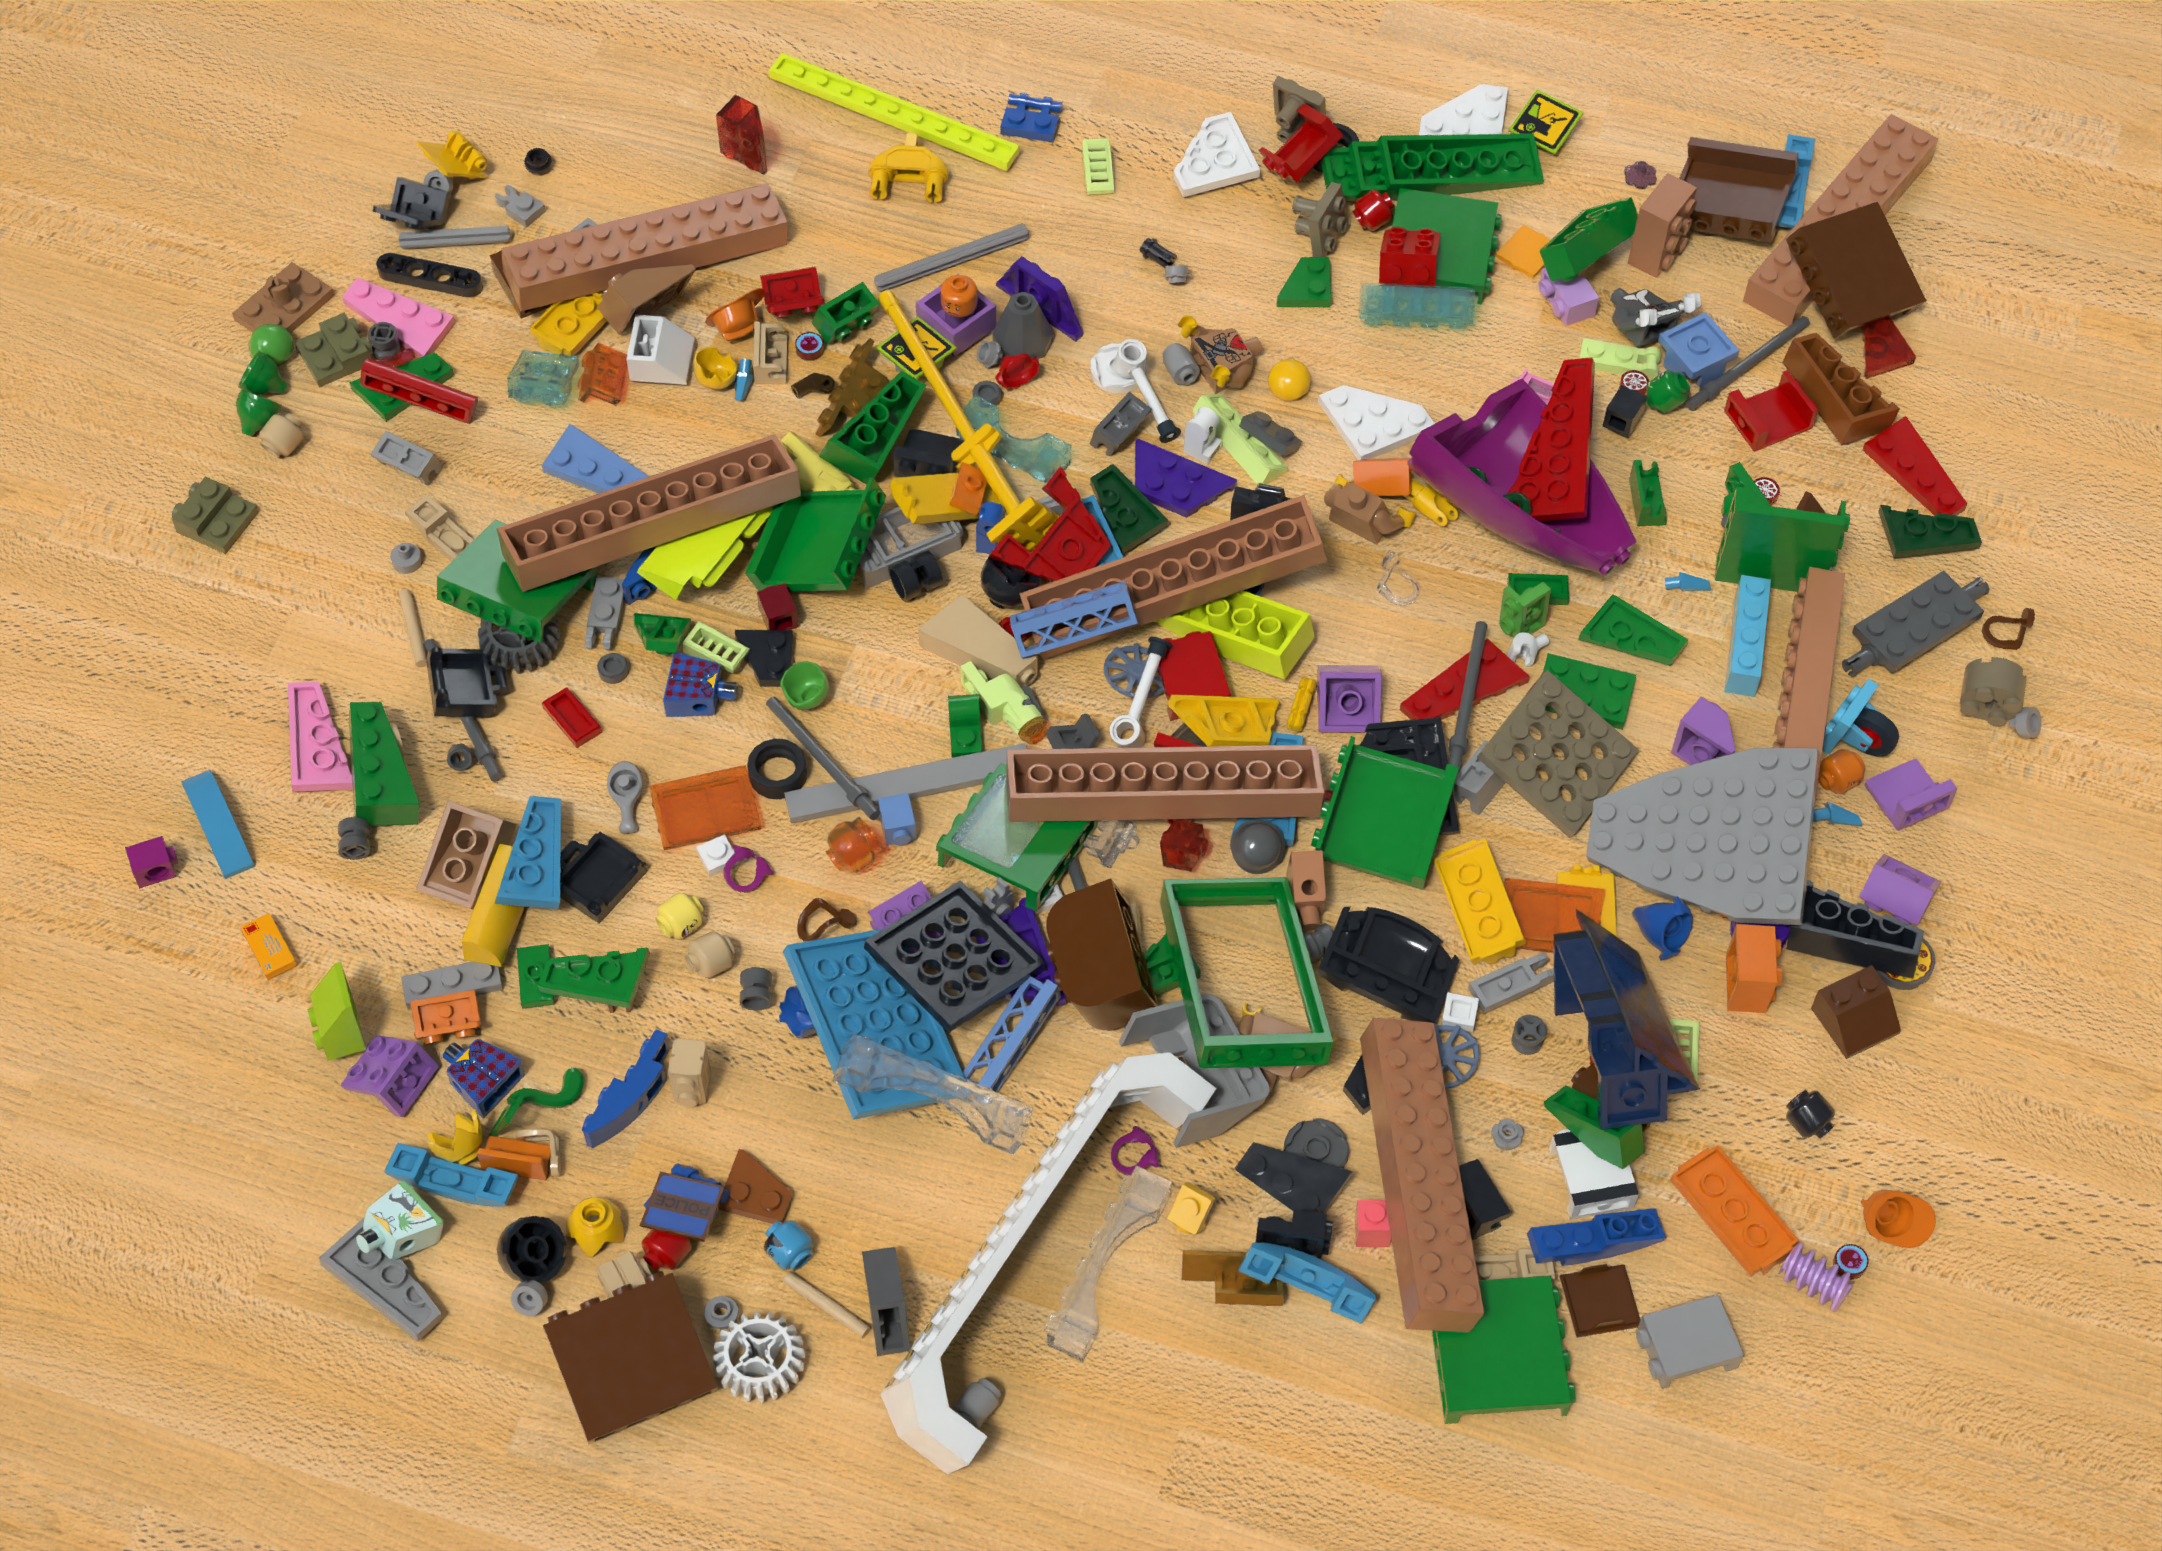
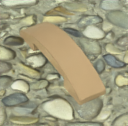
M427 494L405 511L408 519L420 533L451 562L474 541L473 538L450 520L448 512Z
M1531 1248L1517 1249L1515 1254L1474 1256L1478 1280L1551 1276L1552 1282L1556 1279L1553 1262L1536 1264Z

